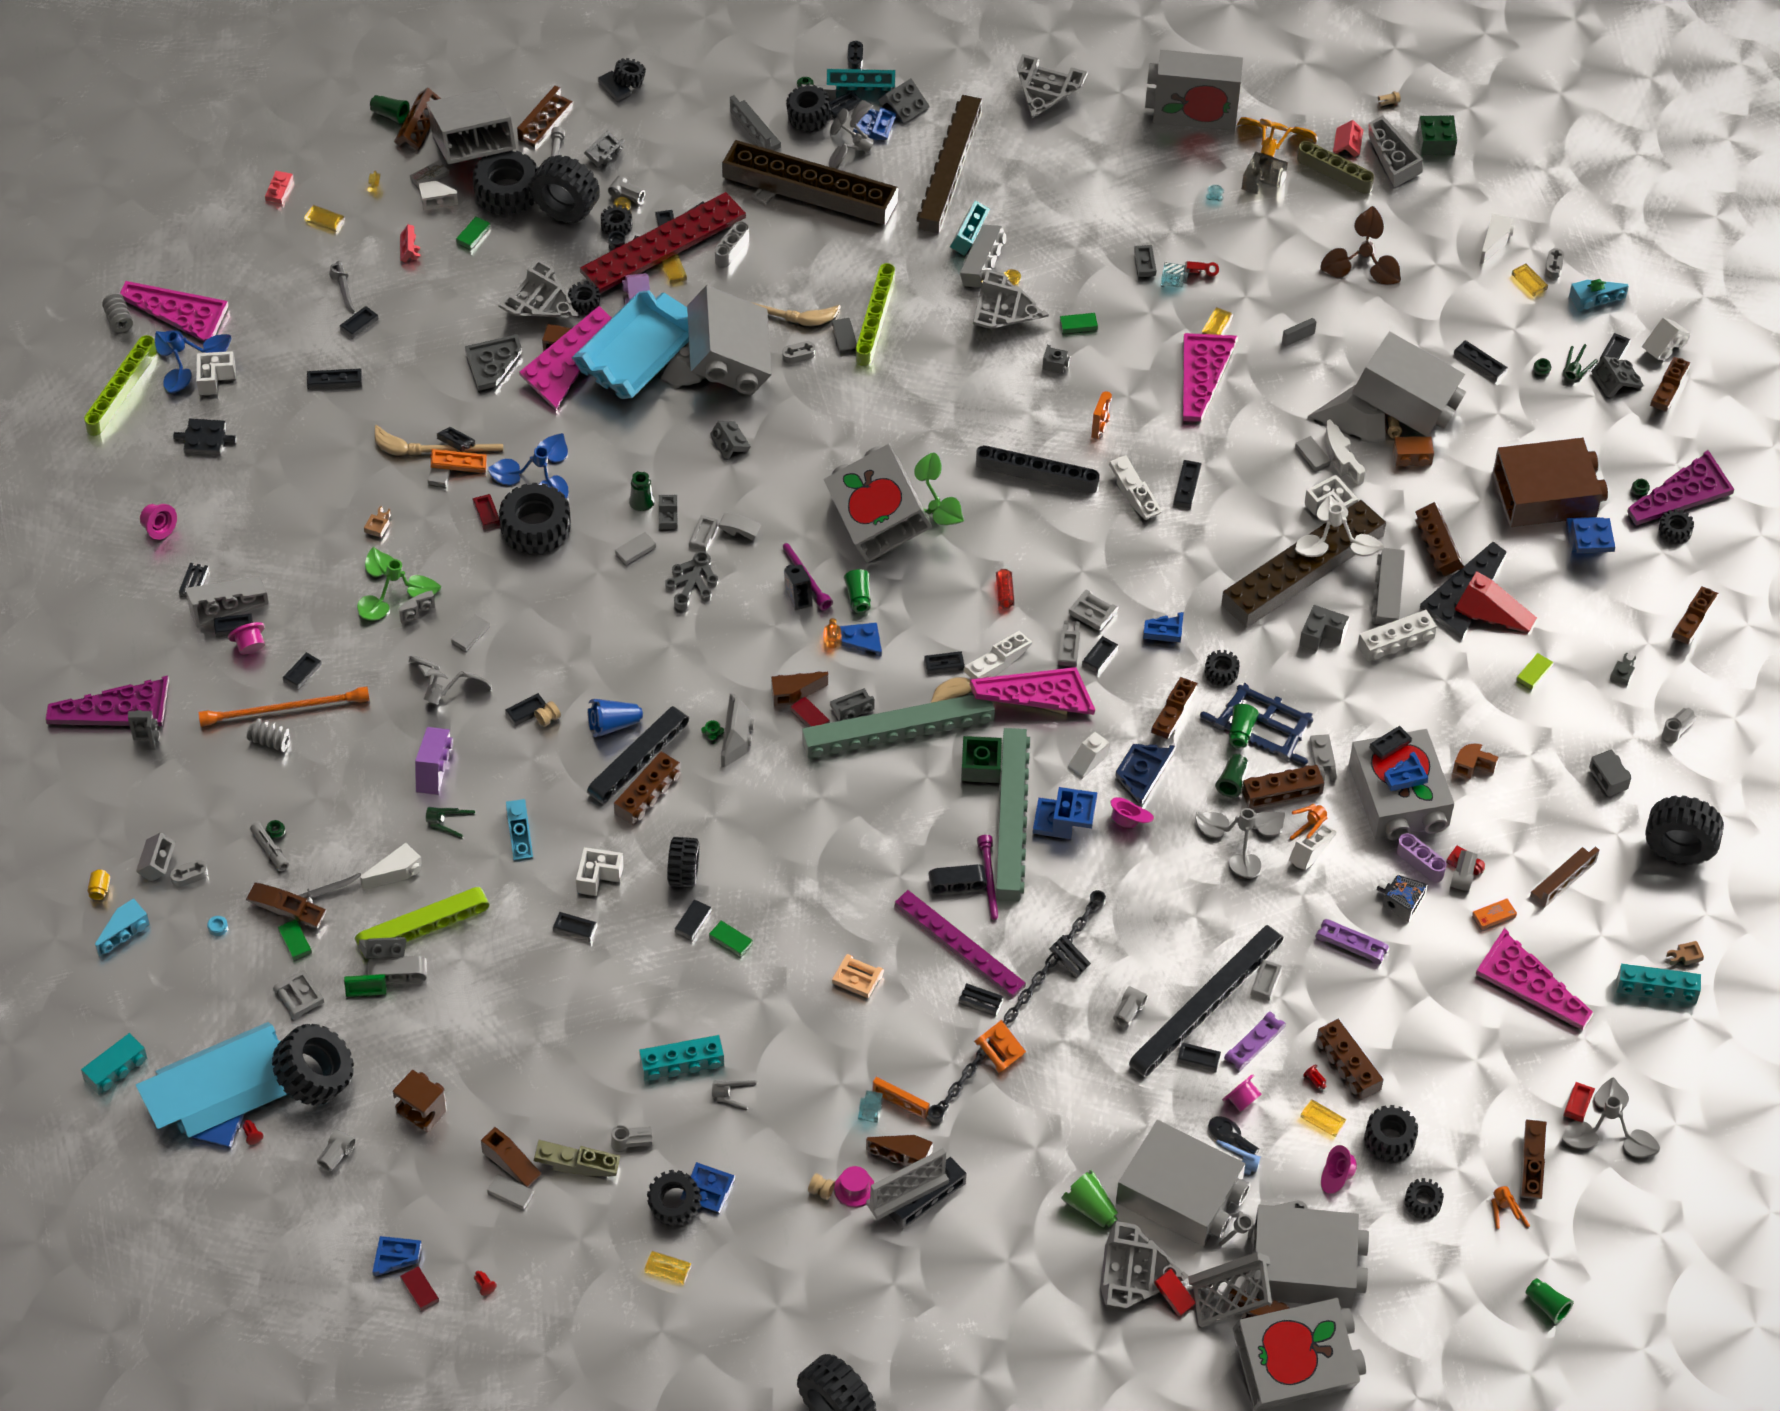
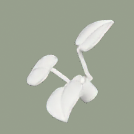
M1330 495L1317 510V518L1322 522H1327L1323 537L1320 539L1316 535H1305L1297 541L1295 550L1297 553L1307 557L1323 555L1328 550V544L1324 541L1330 525L1338 527L1342 523L1352 542L1350 548L1354 554L1370 556L1381 551L1384 545L1376 538L1366 534H1359L1354 539L1347 525L1348 509Z

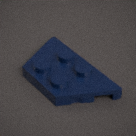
M1133 744L1119 765L1115 776L1140 804H1143L1175 751V746L1169 745V748H1160L1154 744Z

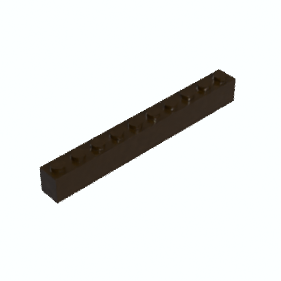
M962 95L960 101L956 103V113H953L951 118L952 125L948 126L947 138L944 137L943 150L940 149L939 162H936L934 166L935 174H931L930 187L927 186L925 192L926 199H923L921 203L922 211L917 214L916 222H919V230L940 233L982 111V98Z

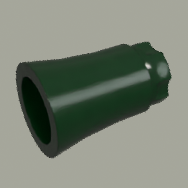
M374 95L370 101V110L402 124L409 113L410 105L407 100Z
M637 471L632 475L629 504L636 511H647L655 503L651 480L648 473Z
M1233 754L1230 760L1227 761L1225 769L1215 783V787L1220 794L1230 798L1238 797L1241 794L1248 766L1246 757L1240 754Z

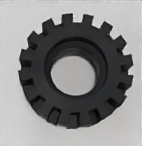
M622 58L616 62L613 77L622 86L627 85L628 88L630 86L632 88H635V86L639 87L643 84L646 68L639 61L635 62V59L631 61L629 58H626V60Z
M613 205V208L608 206L607 209L603 210V213L601 212L602 231L604 230L605 234L608 233L609 236L611 232L620 231L627 235L628 231L631 232L633 227L632 214L630 210H627V207L622 208V205H619V207ZM616 219L622 220V222L613 223L611 221Z
M583 281V284L578 282L577 286L573 284L572 288H569L568 297L574 311H578L579 315H582V312L588 315L589 311L591 313L600 306L599 288L597 289V286H593L591 282L589 284L586 281ZM582 296L590 297L588 300H579L578 298Z
M1674 509L1673 512L1668 510L1667 513L1663 514L1659 525V534L1662 535L1663 539L1667 538L1669 543L1672 540L1673 544H1676L1677 541L1679 544H1682L1683 541L1687 542L1691 538L1694 521H1692V516L1688 517V512L1683 514L1684 510L1680 509V512H1677V509ZM1678 524L1682 526L1683 529H1675L1670 525Z
M1217 650V654L1215 651L1211 652V655L1207 656L1204 672L1206 673V678H1209L1210 682L1214 680V685L1221 683L1220 686H1224V683L1230 685V682L1234 683L1235 678H1238L1240 667L1237 656H1233L1231 651L1227 654V650H1224L1223 653H1221V650ZM1225 665L1229 667V670L1220 671L1215 666Z
M1422 1178L1421 1182L1419 1179H1416L1407 1188L1405 1206L1408 1207L1409 1213L1413 1211V1216L1415 1217L1417 1214H1420L1419 1218L1423 1219L1424 1215H1426V1219H1429L1431 1214L1434 1217L1442 1207L1443 1189L1441 1187L1438 1188L1437 1182L1432 1184V1179H1429L1428 1182H1425V1178ZM1420 1193L1428 1194L1432 1201L1427 1204L1421 1203L1417 1200L1416 1196Z

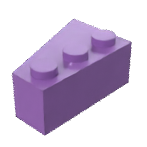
M426 728L415 760L417 793L439 795L446 761L449 758V749H452L453 746L450 729Z

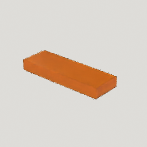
M432 449L430 468L486 473L487 455Z
M878 1077L873 1080V1093H879L876 1095H882V1098L923 1119L927 1118L930 1103Z

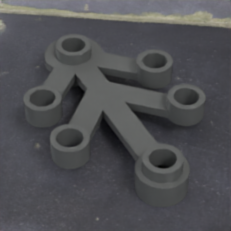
M698 551L691 561L673 565L672 574L676 578H668L665 581V588L668 591H673L677 585L687 582L682 593H678L674 597V605L677 609L685 610L689 606V595L695 583L700 590V598L703 601H709L712 598L711 590L706 587L700 576V572L703 570L707 576L708 586L716 587L718 585V576L713 573L709 566L711 564V557L707 552ZM693 568L692 572L683 575L684 570Z

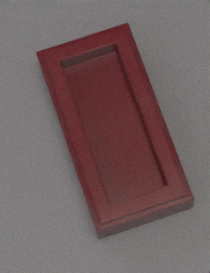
M487 494L472 498L483 530L500 526L499 515L491 495Z
M806 697L790 706V710L807 727L830 723V720Z
M419 1266L400 1276L402 1283L420 1311L439 1302L437 1294Z

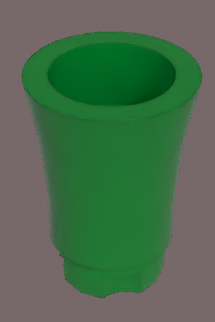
M862 569L852 570L844 575L850 604L856 613H863L871 607L870 575L868 571Z
M1236 704L1233 706L1232 723L1229 733V742L1233 747L1245 748L1250 740L1252 729L1259 715L1258 710L1251 705Z
M1538 1278L1534 1279L1525 1291L1531 1298V1301L1538 1305L1555 1324L1561 1322L1568 1315L1574 1304V1300L1564 1296Z

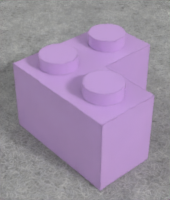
M646 273L627 275L625 280H622L623 291L628 294L625 304L639 291L650 290L649 277Z

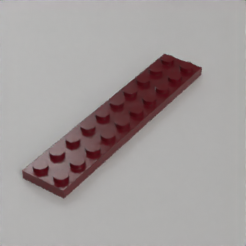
M725 192L581 266L580 273L593 286L596 285L601 294L622 283V280H625V276L639 274L745 219L746 212Z

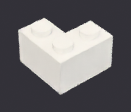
M1662 317L1642 345V348L1658 360L1664 361L1671 356L1674 346L1681 348L1688 343L1691 333L1677 322Z
M233 351L197 353L196 381L199 395L217 394V380L236 379Z
M1334 475L1307 489L1304 504L1316 516L1319 506L1330 495L1346 508L1358 502V498L1337 475Z
M584 847L576 877L577 893L597 896L600 880L620 882L624 867L623 853Z

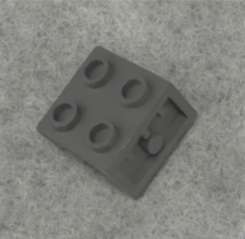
M912 78L886 93L878 100L881 106L886 103L891 105L902 123H906L930 107Z
M1604 356L1591 370L1605 395L1610 398L1622 386L1641 389L1644 386L1641 382V377L1634 371L1632 363L1626 359Z

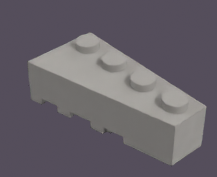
M1383 115L1369 122L1368 136L1393 188L1423 173V159Z
M1383 548L1381 554L1377 555L1376 565H1379V571H1376L1375 582L1378 585L1374 589L1373 599L1376 600V606L1373 605L1372 610L1375 624L1385 625L1399 620L1405 550Z
M260 576L185 588L189 610L197 628L213 623L214 618L234 616L269 604L267 591Z

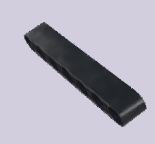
M986 445L980 446L976 450V466L982 470L1085 493H1095L1099 489L1100 474L1094 469Z
M675 706L670 707L590 783L587 794L602 804L607 803L687 726L690 719L689 716Z

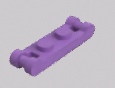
M1329 919L1323 920L1322 928L1315 935L1319 941L1332 943L1368 958L1377 965L1382 963L1383 955L1389 949L1386 943Z
M1269 1011L1234 1048L1225 1054L1224 1059L1235 1064V1068L1241 1071L1285 1028L1286 1023L1276 1019L1275 1014ZM1269 1024H1271V1025L1274 1026V1027H1273L1272 1029H1270V1028L1267 1027V1026H1268Z

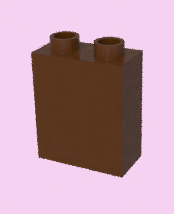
M1584 437L1497 448L1493 473L1511 527L1566 521L1567 518L1597 517L1600 503L1608 499V487L1604 479H1597L1598 457L1595 451H1588Z

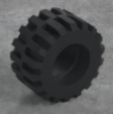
M816 85L799 86L798 89L795 88L793 92L788 94L786 106L788 119L792 126H796L799 130L807 131L811 129L812 131L815 128H821V125H825L826 121H829L831 115L829 97L827 92L823 91V88H817Z
M672 838L667 866L669 886L694 888L699 868L700 844L698 838Z
M1386 1105L1381 1106V1110L1378 1108L1374 1110V1114L1371 1113L1367 1121L1364 1136L1365 1145L1367 1148H1370L1369 1152L1371 1154L1375 1153L1376 1158L1380 1159L1382 1157L1386 1162L1389 1159H1392L1393 1162H1397L1398 1158L1404 1160L1406 1155L1410 1156L1416 1145L1418 1136V1123H1415L1416 1118L1410 1116V1111H1403V1107L1400 1106L1398 1108H1394L1395 1105H1390L1389 1108ZM1393 1129L1399 1132L1401 1136L1390 1138L1384 1135L1382 1130Z
M669 1170L668 1174L665 1171L660 1173L662 1176L660 1178L656 1176L654 1184L650 1183L649 1185L650 1191H647V1202L652 1213L665 1225L669 1223L670 1226L675 1227L676 1224L684 1225L685 1221L691 1222V1217L697 1216V1209L701 1208L700 1201H702V1196L696 1182L689 1174H684L680 1170L677 1172ZM680 1188L686 1192L685 1201L679 1207L668 1208L664 1206L663 1198L669 1190Z

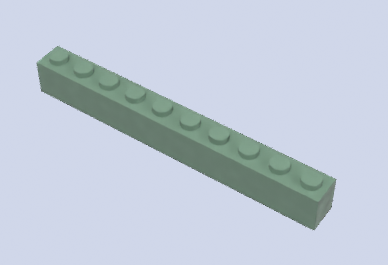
M973 694L802 728V740L808 758L820 757L825 754L839 753L850 749L855 750L860 747L875 746L880 743L895 742L900 739L914 738L925 734L930 735L935 732L950 731L955 728L969 727L980 723L985 724L994 721L995 709L992 701L975 699Z
M1004 728L996 900L1020 901V894H1024L1025 882H1021V877H1025V865H1021V863L1026 858V849H1022V844H1026L1027 834L1023 833V828H1027V816H1023V813L1027 812L1028 800H1024V796H1028V784H1025V780H1029V768H1025V764H1029L1030 753L1026 752V748H1030V737H1027V729Z

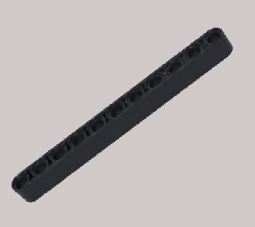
M1265 925L1132 1056L1129 1066L1143 1077L1149 1076L1262 964L1263 959L1266 960L1280 946L1284 936L1269 925Z

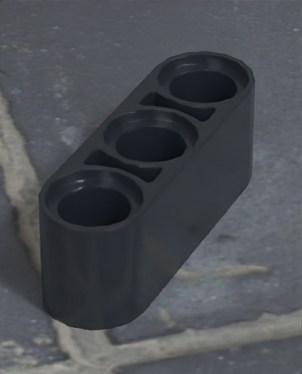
M980 864L934 868L928 873L930 889L934 894L979 891L987 887L985 867Z

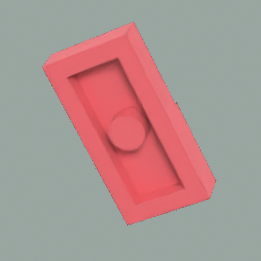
M275 171L266 192L265 200L283 203L293 180V174Z
M407 224L400 234V261L405 263L409 258L417 260L420 257V254L417 253L420 247L414 245L416 239L414 226Z

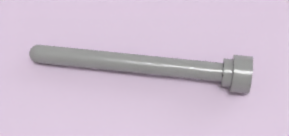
M553 127L551 130V138L553 140L551 156L558 155L560 142L565 137V130L562 127Z

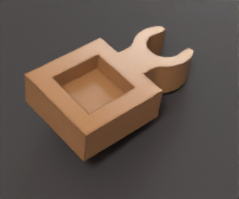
M380 506L377 516L371 514L364 526V532L381 538L389 525L390 509L386 513H382L383 507Z
M1697 941L1680 944L1677 950H1669L1666 954V957H1674V959H1670V965H1675L1679 961H1683L1684 965H1689L1704 960L1703 952Z

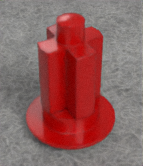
M1317 1064L1304 1072L1303 1077L1308 1076L1318 1089H1326V1080L1316 1069Z
M246 1120L242 1125L247 1135V1144L255 1145L263 1139V1133L257 1130L254 1122Z
M475 1272L474 1280L481 1288L480 1294L487 1296L493 1293L497 1283L490 1281L485 1272Z

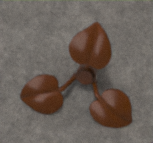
M1374 206L1361 213L1355 220L1354 228L1356 233L1362 237L1366 236V241L1361 243L1359 250L1348 257V253L1344 248H1335L1325 255L1320 265L1322 271L1333 277L1341 278L1346 276L1351 270L1352 265L1349 260L1361 254L1363 257H1372L1375 265L1371 267L1370 274L1375 281L1386 285L1401 281L1400 265L1396 258L1384 255L1377 261L1373 253L1374 244L1369 240V237L1378 239L1384 231L1382 216Z

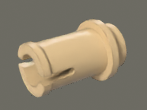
M1393 91L1391 94L1378 96V101L1385 100L1378 102L1380 107L1389 104L1397 105L1401 102L1399 92Z
M1388 416V435L1391 438L1399 437L1402 433L1399 420Z

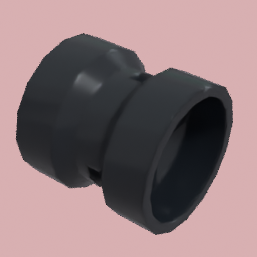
M614 231L609 234V252L625 244L624 233Z

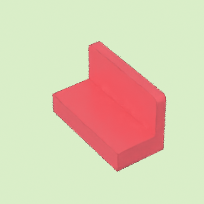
M1354 120L1337 127L1333 148L1335 154L1346 149L1353 157L1360 155L1363 129Z

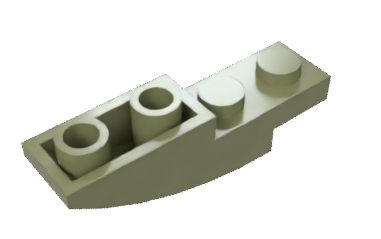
M538 1140L533 1161L553 1166L552 1170L585 1176H616L620 1156L583 1146L575 1149Z

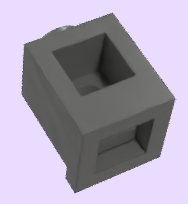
M1047 344L1043 356L1042 369L1063 374L1065 367H1069L1071 357L1068 356V351L1051 348V345Z

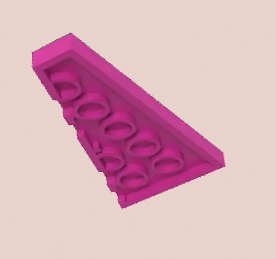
M125 281L120 292L124 301L203 342L215 336L228 308V301L129 281Z
M598 306L519 372V375L557 411L562 399L565 398L570 386L581 372L572 357L612 317Z
M1184 333L1183 421L1201 422L1238 336Z
M1076 667L971 679L969 684L975 699L1094 715L1096 711Z
M1504 928L1476 970V975L1583 1031L1592 1017L1593 1011L1577 996H1573L1562 982L1559 983L1553 977V973L1532 953L1529 954L1522 947V944L1518 940L1515 941L1509 935V931Z

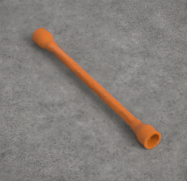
M368 686L342 695L325 696V698L318 697L310 700H298V702L293 701L278 705L246 708V710L226 711L224 713L209 710L198 713L200 726L204 727L218 721H223L224 718L231 719L239 716H251V714L256 715L271 711H283V709L290 710L298 707H310V705L317 706L325 703H337V701L362 703L369 702L370 699Z

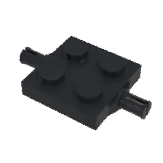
M189 418L185 432H174L173 439L185 441L184 453L221 455L225 442L236 443L237 436L225 434L226 421Z

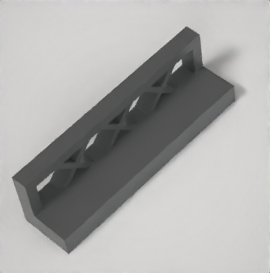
M735 95L731 96L730 112L760 147L773 151L781 148V142L745 100L740 102Z

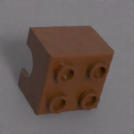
M411 1070L392 1091L394 1099L396 1097L400 1098V1101L395 1105L396 1113L428 1133L447 1112L444 1087L437 1082L435 1084L431 1082L423 1072L418 1073L415 1070Z

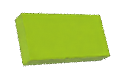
M1537 653L1520 672L1516 681L1533 690L1553 666V661Z

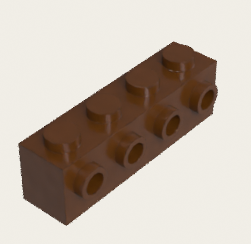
M1436 502L1415 511L1417 515L1415 522L1418 528L1423 530L1421 536L1424 542L1430 546L1427 550L1431 558H1435L1433 565L1436 571H1441L1444 577L1464 568L1465 566L1446 521Z
M661 751L614 802V814L631 825H634L637 820H641L649 807H653L657 798L661 794L666 793L669 785L679 778L681 774L680 762Z
M1307 765L1298 769H1288L1284 772L1269 773L1265 776L1250 777L1243 780L1242 793L1247 807L1254 809L1323 794L1324 780L1318 765Z
M1339 1018L1318 1029L1316 1038L1318 1046L1325 1050L1329 1061L1336 1065L1340 1076L1347 1080L1355 1095L1357 1094L1363 1100L1382 1090L1384 1079Z

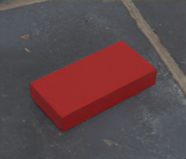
M1575 1082L1563 1116L1583 1123L1595 1088Z
M1172 1269L1167 1270L1154 1281V1284L1178 1316H1181L1196 1304Z

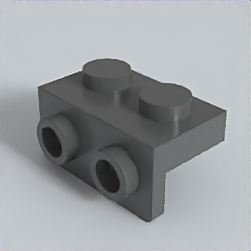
M607 130L584 154L599 168L602 164L607 165L613 159L612 155L614 153L618 155L624 147L622 145L625 140L622 138L618 141Z
M717 421L710 433L726 459L730 458L733 451L748 452L751 448L735 421Z
M863 688L830 701V706L837 719L842 721L871 712L875 709V699L873 696H869L866 689Z
M128 711V720L133 740H150L151 748H156V742H159L160 732L157 730V719L153 718L152 711Z
M405 937L359 940V949L365 958L404 957Z

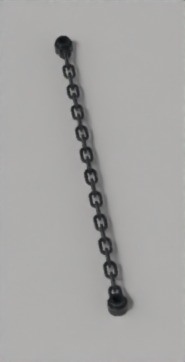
M1095 890L1090 894V902L1085 908L1086 912L1073 923L1072 931L1069 935H1065L1071 943L1076 932L1081 931L1086 925V919L1089 915L1095 913L1098 908L1105 904L1106 895L1104 892ZM1079 920H1081V923L1083 924L1078 929V926L1076 924L1079 922ZM1053 953L1046 959L1045 967L1042 971H1038L1034 975L1029 988L1024 989L1019 995L1015 1007L1010 1008L1004 1015L1003 1022L1006 1026L1016 1019L1022 1004H1026L1031 999L1032 991L1036 986L1043 983L1047 971L1053 968L1059 961ZM1052 956H1054V959L1056 960L1051 965V962L1049 960L1052 958ZM1040 974V977H1043V978H1042V979L1040 980V982L1038 983V980H1035V979H1036L1037 976ZM1025 992H1026V994L1029 995V996H1028V998L1024 1001V998H1022V996H1023V995L1025 994ZM1013 1010V1013H1014L1015 1015H1014V1016L1012 1017V1019L1010 1020V1016H1008V1015H1009L1010 1012ZM990 1040L987 1042L990 1046L993 1045ZM981 1047L977 1051L973 1063H969L962 1071L960 1080L954 1082L949 1088L948 1096L945 1100L929 1108L928 1118L931 1122L939 1123L944 1119L951 1099L959 1095L963 1089V1083L974 1075L977 1071L978 1063L987 1057L986 1053L984 1056L980 1053L983 1050ZM971 1066V1069H973V1071L970 1073V1075H968V1072L966 1071ZM957 1085V1088L959 1089L954 1094V1091H952V1089Z

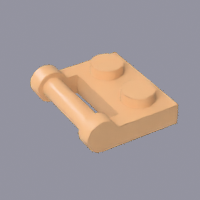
M846 954L832 979V984L869 998L878 980L881 979L884 969L881 967L875 968ZM849 966H852V967H854V968H857V969H859V970H862V971H864V972H867V973L871 974L872 976H869V975L864 974V973H862V972H859V971H857V970H855V969H852V968H850Z

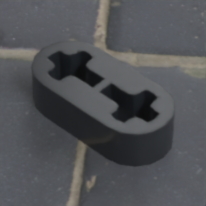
M852 41L848 44L847 64L850 69H860L863 65V44L860 41Z

